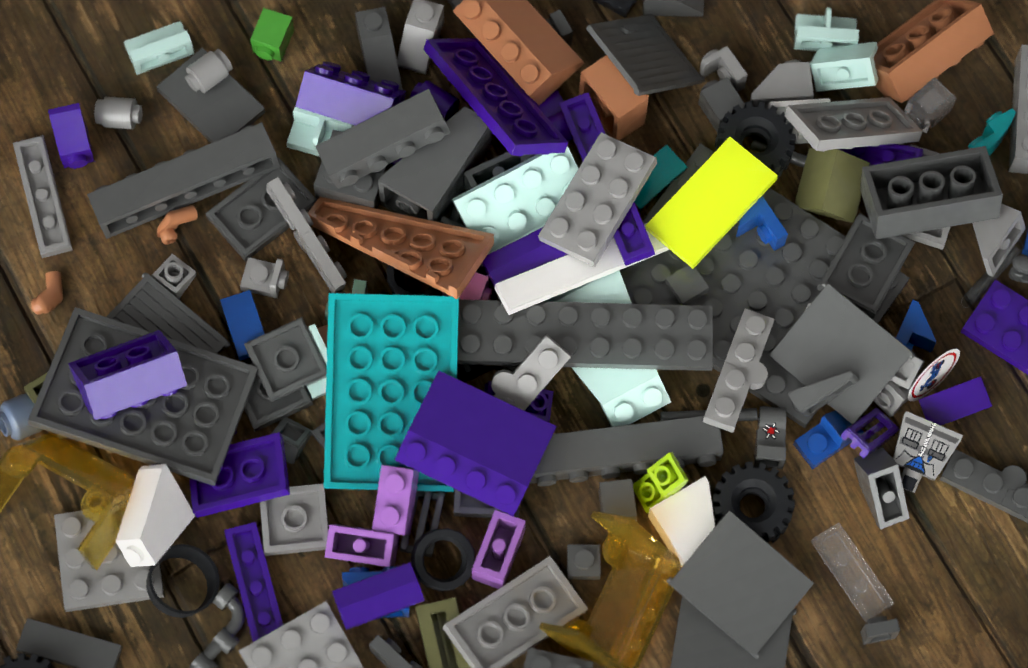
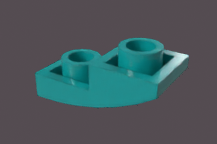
M1011 108L1005 113L998 111L990 116L986 121L987 125L982 136L973 140L968 145V148L986 146L990 156L1006 136L1016 114L1015 110Z
M665 145L653 155L657 159V164L634 201L640 210L688 168L668 145Z

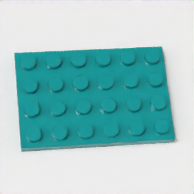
M328 294L324 489L378 490L381 465L410 468L394 459L438 370L457 379L459 298L457 300L451 296ZM419 472L417 491L454 492V488Z

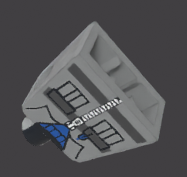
M905 411L893 456L898 466L904 468L901 474L903 489L915 493L922 476L933 481L936 480L962 440L963 435Z

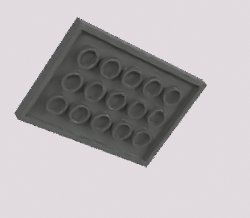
M75 307L28 419L29 425L149 465L167 464L169 470L173 473L215 486L256 379L258 367L167 338L178 352L187 386L180 388L173 395L158 396L150 399L141 407H129L118 411L111 418L95 420L86 408L68 363L152 332Z

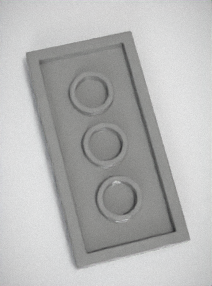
M890 97L788 105L785 117L809 142L811 147L816 151L822 152L833 149H853L855 147H877L879 145L919 142L923 132Z
M601 132L539 233V240L595 267L657 164L656 157Z
M549 556L447 622L443 629L470 668H503L526 653L528 647H535L586 613L588 608L551 556Z

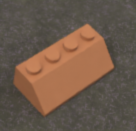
M463 0L453 10L455 15L539 106L585 64L528 0Z
M935 0L878 42V49L874 56L878 82L875 87L885 97H890L892 100L903 103L912 99L916 92L924 86L936 81L939 75L949 67L957 65L969 52L981 47L985 40L994 34L982 4L971 0Z

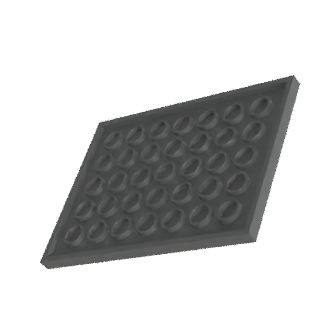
M700 143L685 163L688 168L670 183L642 221L643 224L648 223L715 152ZM769 188L762 196L788 233L785 245L774 251L769 243L765 244L759 237L757 232L758 226L736 237L738 221L696 265V269L710 288L709 292L687 305L713 306V368L720 373L745 308L775 319L760 359V363L768 371L766 383L760 389H749V392L771 407L786 408L787 417L803 428H806L817 411L809 417L803 415L787 394L806 385L769 355L802 316L808 303H812L821 292L817 290V286L846 236ZM668 250L621 269L620 273L632 304L680 305L665 283V278L688 264L671 250ZM899 271L873 318L878 324L910 279Z

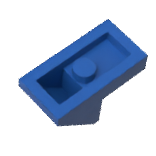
M761 196L740 219L736 237L758 226L757 232L761 240L765 244L769 243L772 249L776 251L785 245L788 233L764 197Z
M912 300L896 339L910 350L915 345L932 352L936 344L935 337L919 302Z
M835 410L823 415L820 423L797 438L793 445L813 470L853 442L850 438L844 440L840 437L852 424ZM860 429L857 433L861 436L864 431Z

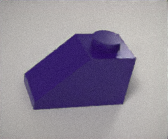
M79 103L49 109L48 113L63 167L77 169L86 166L90 162H95L88 129Z

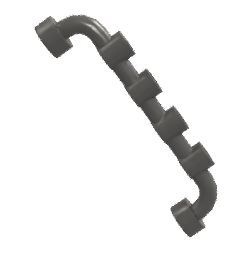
M230 582L219 591L212 603L221 611L228 607L231 610L232 619L226 627L219 631L208 647L194 659L189 668H216L218 664L213 661L221 651L228 655L240 641L235 635L244 624L245 611L242 603L237 598L240 591Z

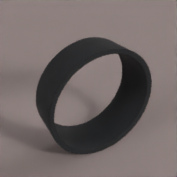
M191 545L170 546L156 565L150 566L146 580L147 593L154 606L166 615L178 618L189 617L204 610L214 601L219 590V573L213 560L204 551ZM170 558H183L193 562L200 568L206 578L207 594L204 602L198 609L190 611L177 610L165 604L158 597L152 583V572L158 564Z

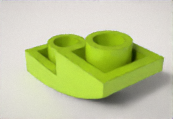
M669 452L647 469L648 473L633 484V491L645 512L649 513L651 507L677 493L687 483L688 478L673 452Z

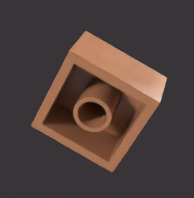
M607 55L581 72L579 95L589 92L601 124L610 137L620 141L645 124L649 94L635 95L633 88Z

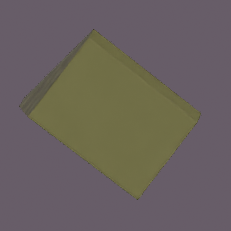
M809 148L794 204L809 213L854 223L862 196L860 191L862 167L870 166V162L838 149L822 152Z

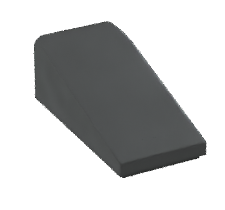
M849 371L793 390L787 394L799 412L809 417L856 384L859 379L853 372Z

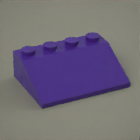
M438 370L394 460L514 517L557 426Z

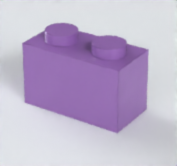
M381 465L372 531L399 535L411 534L419 478L418 471L411 468Z
M497 510L494 511L472 568V580L496 589H500L506 584L525 533V520Z
M331 524L328 529L325 558L392 567L395 566L399 534Z

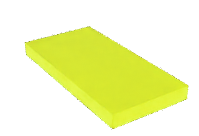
M729 137L645 225V229L694 269L778 179V175L733 138Z

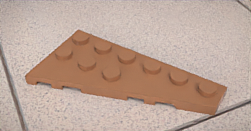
M319 197L308 212L313 222L312 227L457 300L494 245V234L324 197Z

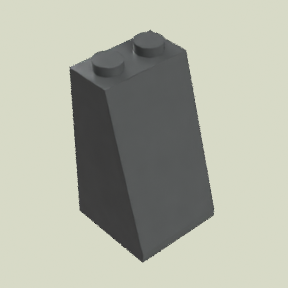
M464 106L446 121L451 133L445 135L436 143L427 144L415 150L411 156L402 158L378 180L380 205L394 213L440 222L442 216L445 217L453 206L452 199L461 194L464 189V172L480 165L491 148V130L474 110L472 111Z

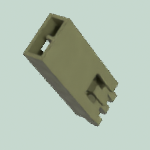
M456 597L415 606L428 668H470L443 629L447 622L460 615Z

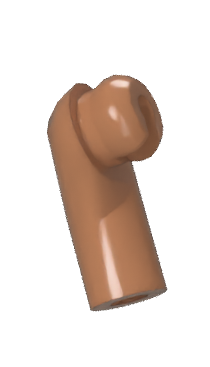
M189 205L169 211L157 227V237L161 238L162 243L166 245L174 243L178 237V234L175 232L180 224L197 220L198 214L195 206Z
M50 271L45 274L47 289L31 301V309L35 314H47L63 301L61 272Z

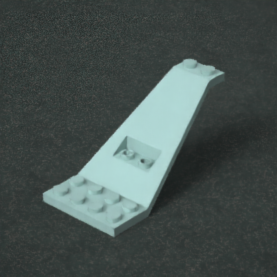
M567 145L565 153L537 154L454 197L452 201L466 228L494 234V245L488 253L490 254L544 227L578 171V167ZM620 270L543 301L632 304ZM571 367L599 401L611 427L630 425L671 403L657 369Z

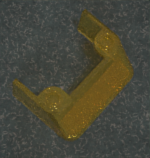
M53 433L41 435L8 449L0 460V513L25 476L32 472L37 463L82 487L87 492L81 500V510L89 520L95 523L77 550L93 569L98 570L116 543L136 477L66 439H59Z
M593 511L591 517L609 532L603 543L602 551L605 561L612 566L610 574L587 623L583 620L572 619L565 627L541 622L539 629L566 650L605 668H639L674 591V588L666 580L676 575L681 568V563L676 555L633 518Z

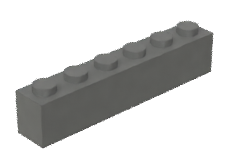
M261 122L257 125L246 126L240 132L230 136L217 138L212 143L201 148L188 150L183 155L172 160L159 162L154 167L143 172L130 174L121 181L101 186L94 192L87 194L99 225L106 239L164 216L169 211L188 206L280 168V164L265 127Z
M704 416L553 434L530 484L537 483L538 486L544 487L554 485L558 480L569 479L570 482L578 483L588 480L590 476L599 475L604 479H610L620 476L623 472L631 471L636 475H643L648 473L647 469L669 452H673L682 469L685 465L698 464L699 467L712 466L717 461H721L724 451L720 428L704 423Z

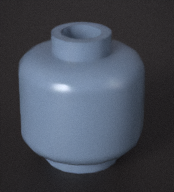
M27 393L6 400L1 404L0 430L5 437L10 436L12 439L19 441L42 431V429L31 426L28 423L34 403Z

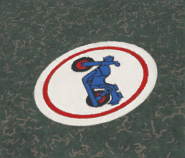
M951 349L945 352L919 375L909 390V401H916L926 396L947 377L959 359V349Z

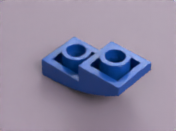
M251 290L220 300L240 361L250 358L244 343L265 334Z

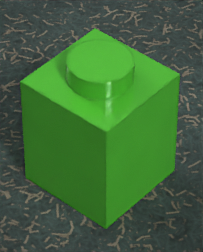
M263 8L250 39L253 53L264 60L270 61L274 59L282 61L294 32L293 18Z

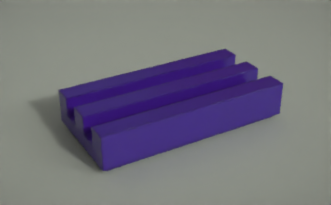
M876 407L848 427L840 437L844 440L850 438L853 441L850 446L854 450L860 447L862 451L859 455L864 459L893 438L900 429ZM877 418L880 421L861 436L857 433ZM883 428H888L886 432L868 444L866 442Z

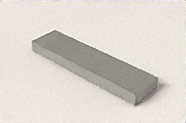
M41 135L14 142L13 146L41 257L46 258L73 251L44 136Z

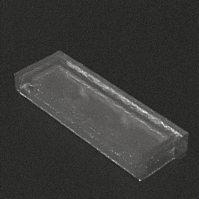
M839 522L812 538L811 543L865 622H868L869 619L876 617L894 605L893 600Z

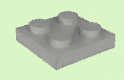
M324 483L289 487L290 495L260 502L265 556L326 550L328 519Z

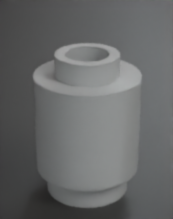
M217 49L214 52H207L186 68L188 75L185 76V79L194 91L200 90L206 93L228 77V72L233 67L227 56L220 49Z
M105 97L104 99H98L95 104L96 124H102L104 128L135 129L136 123L140 124L142 120V106L137 105L135 98Z

